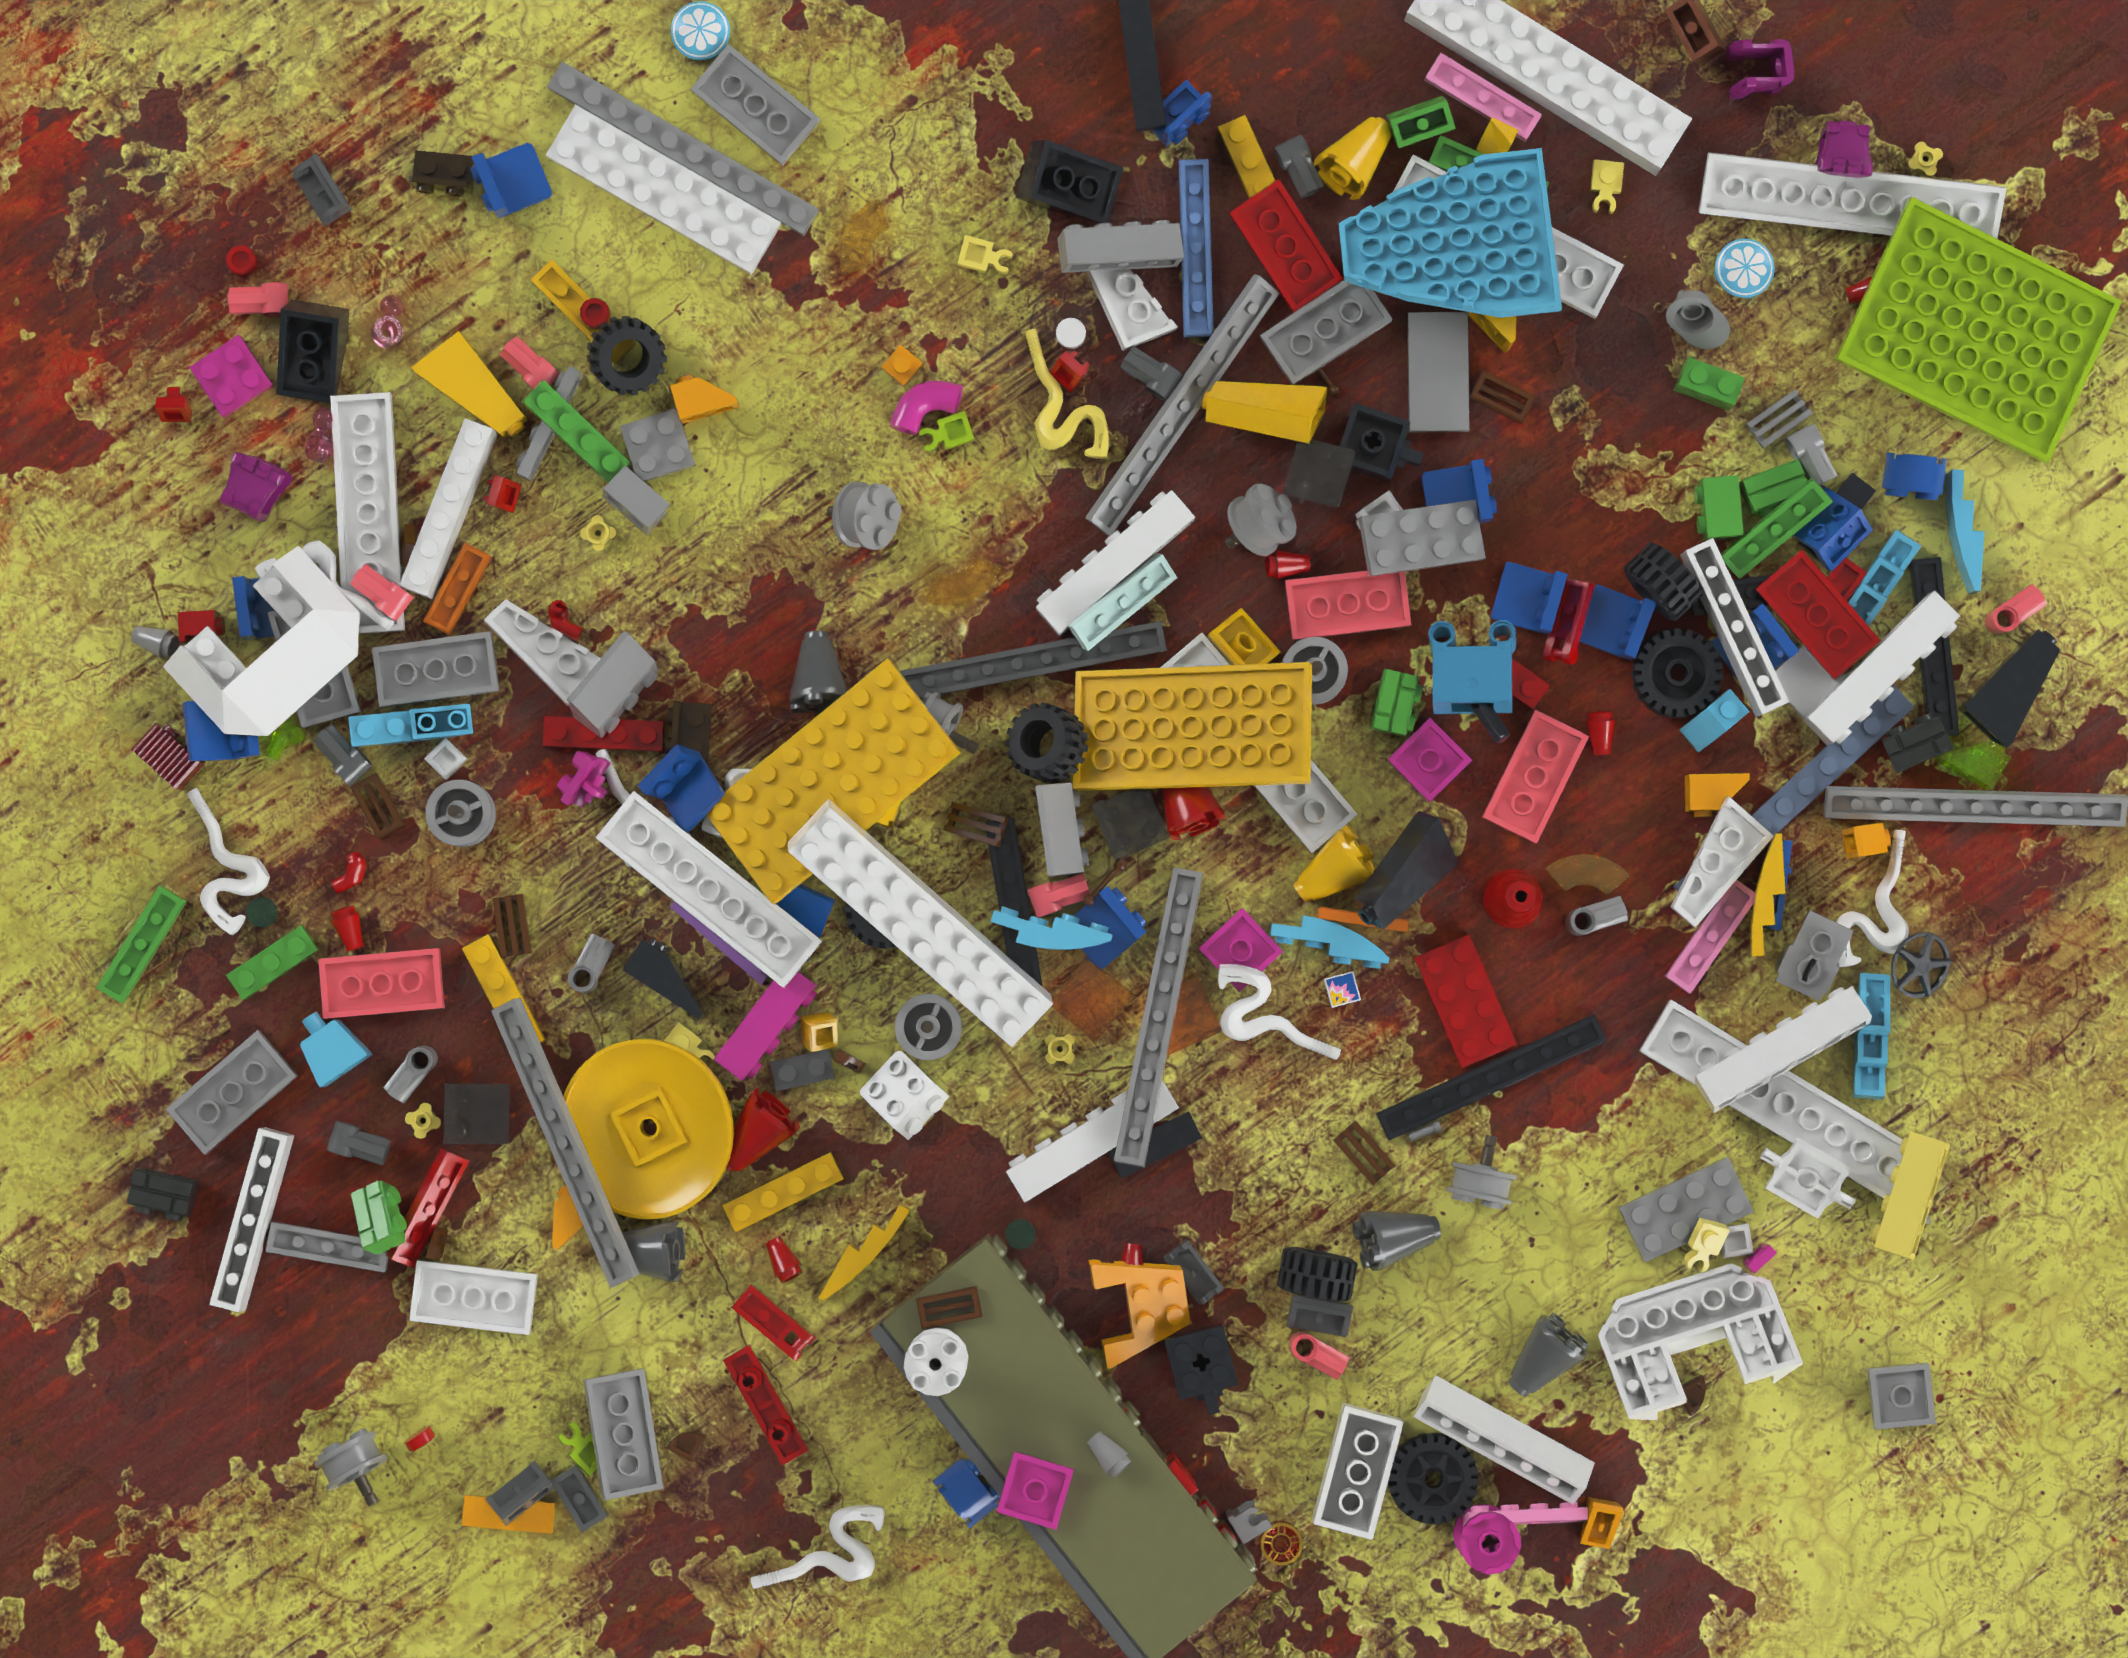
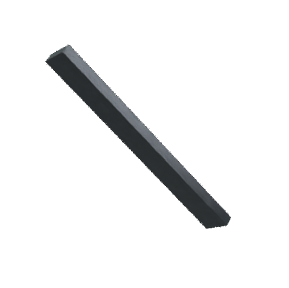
M1592 1014L1376 1113V1116L1387 1140L1390 1141L1607 1042L1595 1014Z

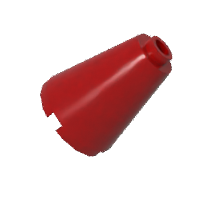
M1208 787L1162 788L1167 831L1171 840H1182L1180 834L1189 833L1190 838L1203 834L1220 825L1219 818L1226 819L1223 809Z
M1506 869L1495 874L1487 882L1483 894V905L1487 915L1496 924L1506 928H1521L1530 924L1540 913L1543 904V893L1538 881L1531 874L1520 869ZM1517 891L1521 895V902H1518L1515 898Z
M756 1088L748 1097L734 1123L733 1147L726 1167L729 1171L744 1170L795 1135L800 1129L798 1120L795 1119L792 1122L787 1116L791 1112L787 1106L769 1092L764 1091L762 1094H759V1088Z

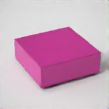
M1762 1244L1754 1251V1254H1751L1743 1261V1265L1750 1272L1756 1273L1777 1252L1770 1245Z

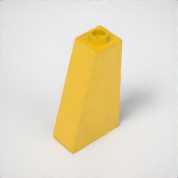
M459 331L411 367L419 377L505 438L508 435L513 437L525 428L524 423L528 419Z
M1216 381L1210 392H1205L1202 408L1206 409V422L1309 444L1325 413L1327 387Z

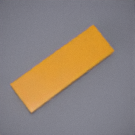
M464 1495L462 1526L553 1533L556 1502L538 1501L505 1526L486 1502L485 1498L488 1496Z

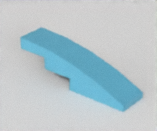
M1952 469L1946 473V512L1949 536L1956 564L1968 594H1975L1981 591L1984 531H1972L1974 501L1962 500L1964 470Z
M1895 529L1866 571L1867 575L1847 601L1868 626L1883 607L1887 597L1903 576L1904 570L1921 547V544L1898 529Z
M1860 973L1857 994L1872 1018L1870 1024L1854 1033L1853 1098L1883 1100L1885 1098V1067L1888 1065V1035L1890 1033V975Z

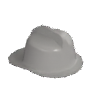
M1681 289L1675 301L1667 309V323L1694 347L1714 349L1722 345L1729 337L1730 325L1728 320L1712 304L1711 299L1701 291L1691 290L1685 292Z

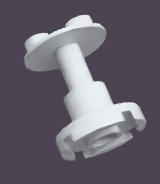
M934 1327L918 1334L909 1346L904 1361L906 1377L911 1386L925 1395L932 1396L944 1395L956 1389L967 1370L969 1355L966 1344L957 1334L947 1328ZM934 1358L939 1359L941 1366L935 1367L931 1360Z

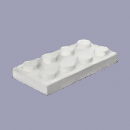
M417 1260L409 1321L530 1335L538 1274Z

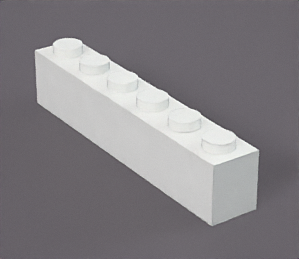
M466 418L464 419L399 584L402 588L433 600L498 434L492 428Z
M1172 490L1168 494H1165L1163 491L1150 501L1152 507L1144 514L1141 511L1137 512L1127 521L1130 526L1122 533L1118 530L1115 531L1104 541L1107 544L1104 549L1099 553L1093 550L1082 560L1085 564L1077 572L1071 569L1059 580L1062 583L1061 586L1054 592L1049 588L1037 599L1039 605L1036 606V611L1059 637L1069 629V624L1194 522L1195 516Z
M1712 538L1685 550L1680 556L1685 567L1692 573L1701 587L1703 595L1700 599L1755 717L1789 703L1788 697L1714 539Z
M1936 591L1927 594L1802 720L1827 745L1835 741L1840 744L1851 734L1852 731L1849 727L1856 720L1861 723L1872 713L1873 710L1870 706L1877 699L1882 702L1893 692L1894 689L1891 685L1898 678L1903 681L1914 671L1915 667L1912 664L1919 657L1924 660L1935 650L1936 646L1933 643L1940 636L1945 639L1957 628L1954 622L1960 615Z
M1853 986L1846 990L1843 987L1834 990L1827 996L1829 1000L1820 1005L1817 1002L1808 1005L1801 1011L1802 1015L1792 1020L1791 1017L1782 1020L1775 1026V1031L1768 1035L1762 1032L1749 1041V1046L1742 1050L1736 1047L1723 1056L1724 1060L1716 1065L1710 1062L1698 1069V1075L1695 1076V1084L1713 1113L1870 1024L1872 1016Z
M1163 1080L1153 1124L1179 1109ZM1127 1091L1111 1099L1114 1105L1103 1111L1100 1106L1085 1115L1088 1121L1080 1126H1077L1074 1122L1060 1131L1062 1137L1054 1142L1047 1138L1034 1146L1036 1153L1028 1158L1023 1153L1008 1162L1011 1168L1006 1170V1173L1024 1202H1027L1117 1146Z
M266 1127L258 1128L209 1305L235 1312L246 1310L295 1135Z
M1436 1375L1423 1391L1413 1416L1571 1504H1574L1586 1489L1595 1462L1581 1454L1576 1453Z

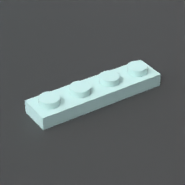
M1157 553L1069 624L1068 627L1082 648L1089 651L1176 580L1177 576L1163 554Z

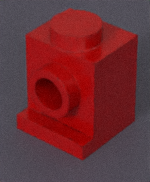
M215 610L178 612L179 642L185 645L188 644L192 638L197 636L207 626L218 637L225 635L224 618L220 617V613Z

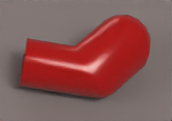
M562 600L553 601L548 609L552 628L564 636L578 641L582 635L583 628L570 622L565 602Z
M350 853L346 859L348 863L345 874L331 881L337 894L358 885L363 880L366 860L361 853Z

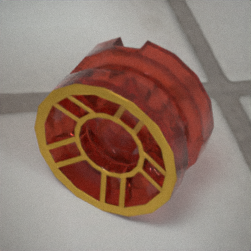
M1285 1520L1271 1522L1272 1527L1260 1535V1548L1264 1557L1269 1562L1276 1565H1288L1300 1556L1303 1548L1302 1538L1298 1529L1292 1523ZM1283 1537L1286 1539V1547L1284 1549L1276 1547L1275 1541L1277 1538Z

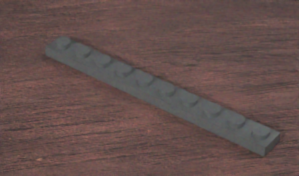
M1159 621L1113 630L1089 651L1084 650L1075 637L899 672L918 697L923 698L927 692H938L941 695L1166 652L1167 649L1162 623Z

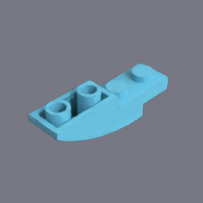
M470 704L348 717L351 748L402 744L473 734Z
M1002 907L1000 912L994 910L990 921L1019 931L1016 943L1043 949L1071 950L1093 947L1110 942L1113 936L1107 933L1109 927L1093 922L1090 927L1079 924L1080 918L1063 913L1062 918L1055 917L1052 928L1046 927L1047 920L1030 916L1029 921L1018 918V911Z
M1303 915L1300 927L1274 923L1270 925L1269 936L1276 937V943L1293 945V940L1296 939L1305 941V947L1323 949V943L1328 944L1327 956L1334 957L1333 963L1351 965V959L1363 961V967L1381 969V963H1389V957L1368 939L1346 927L1327 920Z

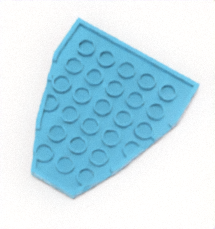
M1542 148L1480 155L1473 158V163L1459 169L1457 166L1447 169V173L1434 179H1431L1429 176L1387 195V200L1373 208L1369 205L1362 209L1358 215L1350 216L1339 223L1345 282L1409 302L1500 318L1562 311Z

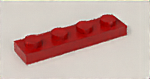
M544 716L543 746L663 752L665 722L620 719L619 724L611 733L606 732L600 738L574 717Z
M444 1148L440 1149L404 1218L407 1224V1228L404 1230L406 1242L397 1247H391L386 1253L388 1258L412 1268L415 1267L469 1163L468 1159Z

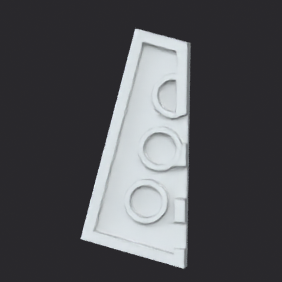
M1130 269L1087 272L1122 351L1173 332L1178 328L1172 319L1169 320L1162 311V306L1156 298H1152L1147 292L1137 274L1134 275Z
M506 599L484 619V622L567 706H569L567 698L601 659L589 652L587 648L571 641L559 631L548 627L540 622L539 619Z
M1726 796L1671 905V908L1692 927H1696L1774 837L1730 797Z

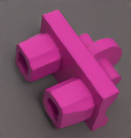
M578 751L572 759V765L578 769L575 776L564 775L558 782L557 787L563 793L560 799L563 803L585 807L586 803L591 804L594 797L604 799L607 791L601 785L606 779L603 775L610 762L606 758Z

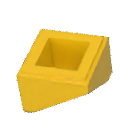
M1492 117L1476 148L1477 151L1483 154L1508 152L1518 129Z
M830 1012L801 1017L802 1044L808 1051L816 1052L838 1047L837 1019Z

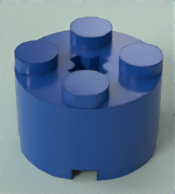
M1886 453L1882 489H1886L1885 495L1907 497L1908 492L1916 493L1915 499L1938 500V495L1943 494L1947 459H1938L1937 463V457L1913 454H1896V459H1894L1895 453Z
M960 1458L932 1482L937 1487L942 1484L938 1491L958 1516H961L963 1520L968 1517L965 1524L970 1529L998 1506L996 1501L1000 1499V1496L987 1482L982 1484L978 1477L981 1475V1472L971 1460L967 1458L963 1461Z

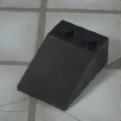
M1049 140L1031 141L1016 198L1042 208L1099 224L1108 223L1124 168Z
M293 299L281 308L277 395L331 404L330 396H337L348 339L349 309Z
M652 938L650 941L642 939L623 968V971L697 1019H705L708 1014L675 958L668 954L670 947L657 939Z

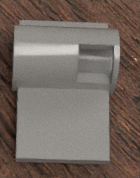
M1809 910L1793 944L1787 943L1777 960L1775 971L1779 973L1775 981L1820 1001L1823 994H1827L1838 972V962L1851 938L1853 930Z

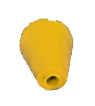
M1369 117L1321 152L1314 161V167L1318 164L1320 168L1317 172L1320 179L1335 193L1342 196L1346 192L1352 195L1349 199H1360L1365 193L1391 139L1390 125L1380 117Z

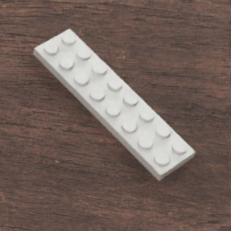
M576 104L546 154L548 159L751 275L781 226V222Z
M1412 155L1394 191L1429 176L1431 179H1434L1447 172ZM1552 227L1561 302L1595 319L1624 265Z
M385 392L330 396L341 588L363 596L375 606V602L356 590L350 583L357 571L365 564L391 583L394 582L399 585L402 579L392 394ZM354 606L360 612L359 634L405 631L404 612L397 621L393 620L394 623L390 629L385 630L363 611Z
M1200 633L1160 668L1230 664L1207 637ZM1312 760L1310 784L1253 785L1311 854L1358 815Z
M635 791L631 793L596 836L597 840L783 988L788 985L822 942V940L782 908L772 904L763 893Z

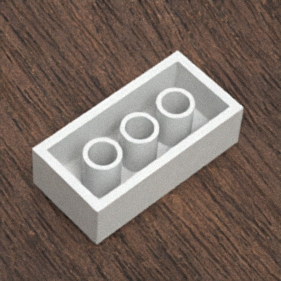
M1342 1403L1311 1519L1313 1524L1373 1540L1404 1423L1401 1418Z

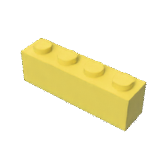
M1910 1132L1909 1138L1904 1137L1899 1152L1903 1157L1900 1166L1896 1165L1890 1179V1182L1894 1185L1891 1194H1886L1882 1203L1881 1211L1885 1212L1882 1223H1877L1873 1231L1872 1240L1875 1241V1248L1914 1260L1950 1145L1948 1143L1915 1132Z

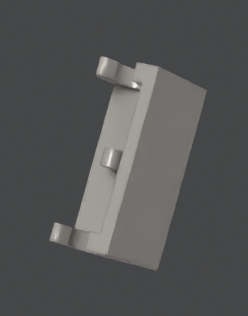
M626 466L603 488L602 497L647 536L667 514L666 510L670 507L666 500Z
M1253 1500L1246 1501L1233 1510L1231 1508L1225 1510L1228 1520L1243 1544L1272 1527L1265 1512L1255 1516L1258 1509L1253 1507L1255 1504Z

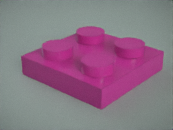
M240 335L232 338L189 367L223 418L274 386Z
M1429 718L1387 761L1429 803L1472 759Z
M1243 908L1198 948L1217 970L1222 964H1238L1252 967L1262 972L1283 952ZM1230 982L1238 992L1248 985L1241 982Z
M1014 1451L996 1512L1056 1530L1074 1468Z

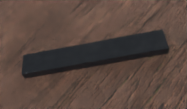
M1119 0L1136 131L1144 132L1166 128L1149 0Z
M1941 557L1911 560L1909 567L1914 607L1927 594L1936 591L1945 600ZM1940 636L1933 643L1936 646L1935 650L1924 660L1919 657L1925 715L1931 713L1933 718L1939 715L1948 735L1957 736L1959 735L1950 640L1949 636L1945 639Z
M1014 817L1007 818L1009 820L1000 848L988 844L999 911H1001L1002 907L1018 911V918L1029 921L1031 914ZM996 821L985 822V824L999 828L1000 823ZM986 831L988 838L995 839V833ZM1002 926L1007 956L1043 987L1036 947L1016 943L1019 931Z

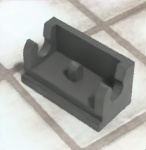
M317 154L312 155L311 158L292 170L294 179L324 226L353 210L322 159Z
M1187 1239L1163 1257L1169 1265L1181 1266L1185 1287L1199 1305L1205 1304L1212 1296L1224 1290L1223 1285Z
M1292 1293L1286 1326L1346 1337L1349 1332L1353 1305Z
M533 1461L526 1469L495 1493L486 1497L485 1500L503 1524L507 1526L551 1492L554 1486L538 1464Z

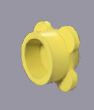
M1919 142L1914 147L1915 153L1908 161V165L1912 170L1932 176L1937 172L1936 165L1938 160L1943 157V152L1939 148L1933 149L1928 147L1925 142ZM1924 156L1928 157L1927 162L1923 160Z
M596 515L592 517L591 522L586 528L581 529L580 536L583 540H588L592 543L594 550L602 551L605 548L606 542L616 536V529L608 526L602 516ZM596 531H601V535L596 536Z
M1050 1034L1045 1038V1043L1048 1046V1053L1045 1059L1049 1064H1054L1056 1061H1064L1070 1064L1074 1061L1075 1055L1072 1053L1074 1038L1072 1035L1066 1034L1064 1037H1055L1053 1034ZM1058 1046L1063 1048L1062 1052L1057 1051Z
M429 1103L420 1104L418 1110L409 1112L405 1116V1122L411 1124L415 1130L414 1135L420 1139L425 1138L429 1131L438 1129L441 1126L440 1118L436 1117ZM421 1118L426 1119L424 1124L420 1122Z

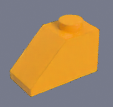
M693 375L682 376L676 379V384L670 385L682 424L740 408L735 396L700 377L693 378Z
M1750 773L1686 775L1685 812H1694V817H1712V812L1720 810L1726 796L1732 798L1750 780Z
M1883 823L1856 826L1842 830L1846 859L1887 853V846L1891 845L1889 830L1887 828L1884 829Z
M566 1185L556 1193L560 1198L554 1202L552 1246L555 1250L560 1249L584 1227Z

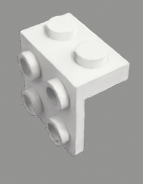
M902 1051L895 1052L860 1090V1095L907 1140L917 1134L922 1129L923 1124L934 1113L939 1111L944 1102L950 1097Z

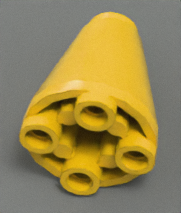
M1348 824L1332 836L1301 872L1298 880L1293 883L1296 891L1306 903L1310 900L1316 901L1365 883L1377 868L1376 864L1371 860L1374 858L1373 853L1365 843L1358 844L1356 841L1358 837Z

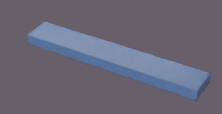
M1208 159L1179 160L1180 230L1184 258L1181 261L1184 338H1210L1214 331Z

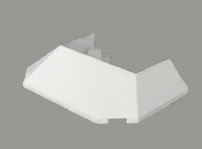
M299 546L272 563L274 567L253 585L291 629L249 667H245L209 626L204 628L185 646L180 645L163 666L224 734L269 736L358 656L360 612Z
M1732 1263L1617 1299L1605 1325L1602 1326L1598 1334L1628 1419L1658 1420L1659 1411L1687 1403V1398L1670 1355L1727 1338L1744 1384L1770 1377L1774 1384L1803 1364L1771 1281L1742 1271L1741 1267Z

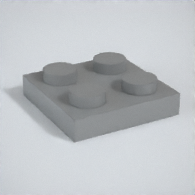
M677 408L620 426L635 474L644 482L696 466L682 422L679 419Z
M1929 1363L1867 1368L1873 1429L1936 1424Z

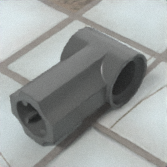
M1301 134L1274 147L1277 160L1284 171L1287 170L1300 199L1309 197L1323 189L1324 185L1311 161L1310 149Z
M1135 346L1129 351L1120 366L1121 370L1146 385L1145 388L1163 401L1168 399L1183 377L1178 370L1165 362L1159 363Z
M333 724L324 728L313 740L321 752L332 762V767L349 786L373 766L357 747L351 748V744Z
M335 1121L326 1150L342 1156H355L384 1165L390 1150L391 1140L361 1131V1128L355 1125Z

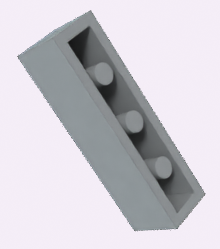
M1159 220L1153 222L1152 225H1141V222L1135 221L1125 223L1123 226L1113 227L1111 223H1101L1093 228H1083V225L1075 224L1063 229L1057 238L1062 273L1177 267L1184 258L1180 223L1170 224L1168 220Z

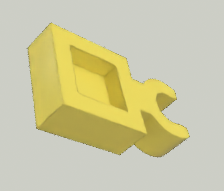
M1593 161L1590 191L1599 192L1592 204L1593 212L1597 213L1600 202L1608 203L1609 214H1613L1615 211L1616 201L1612 194L1621 193L1623 162Z
M965 235L957 265L987 273L988 265L994 266L997 272L1008 274L1009 268L1001 266L999 260L1002 257L1012 259L1013 253L1006 249L994 252V242Z
M680 1022L676 1024L664 1040L688 1050L699 1059L704 1055L709 1056L712 1060L716 1057L711 1050H701L698 1046L703 1039Z
M1699 1218L1688 1241V1245L1693 1250H1690L1684 1257V1264L1687 1268L1691 1269L1693 1263L1700 1260L1697 1265L1699 1270L1705 1272L1708 1269L1709 1255L1718 1256L1730 1231L1726 1224Z

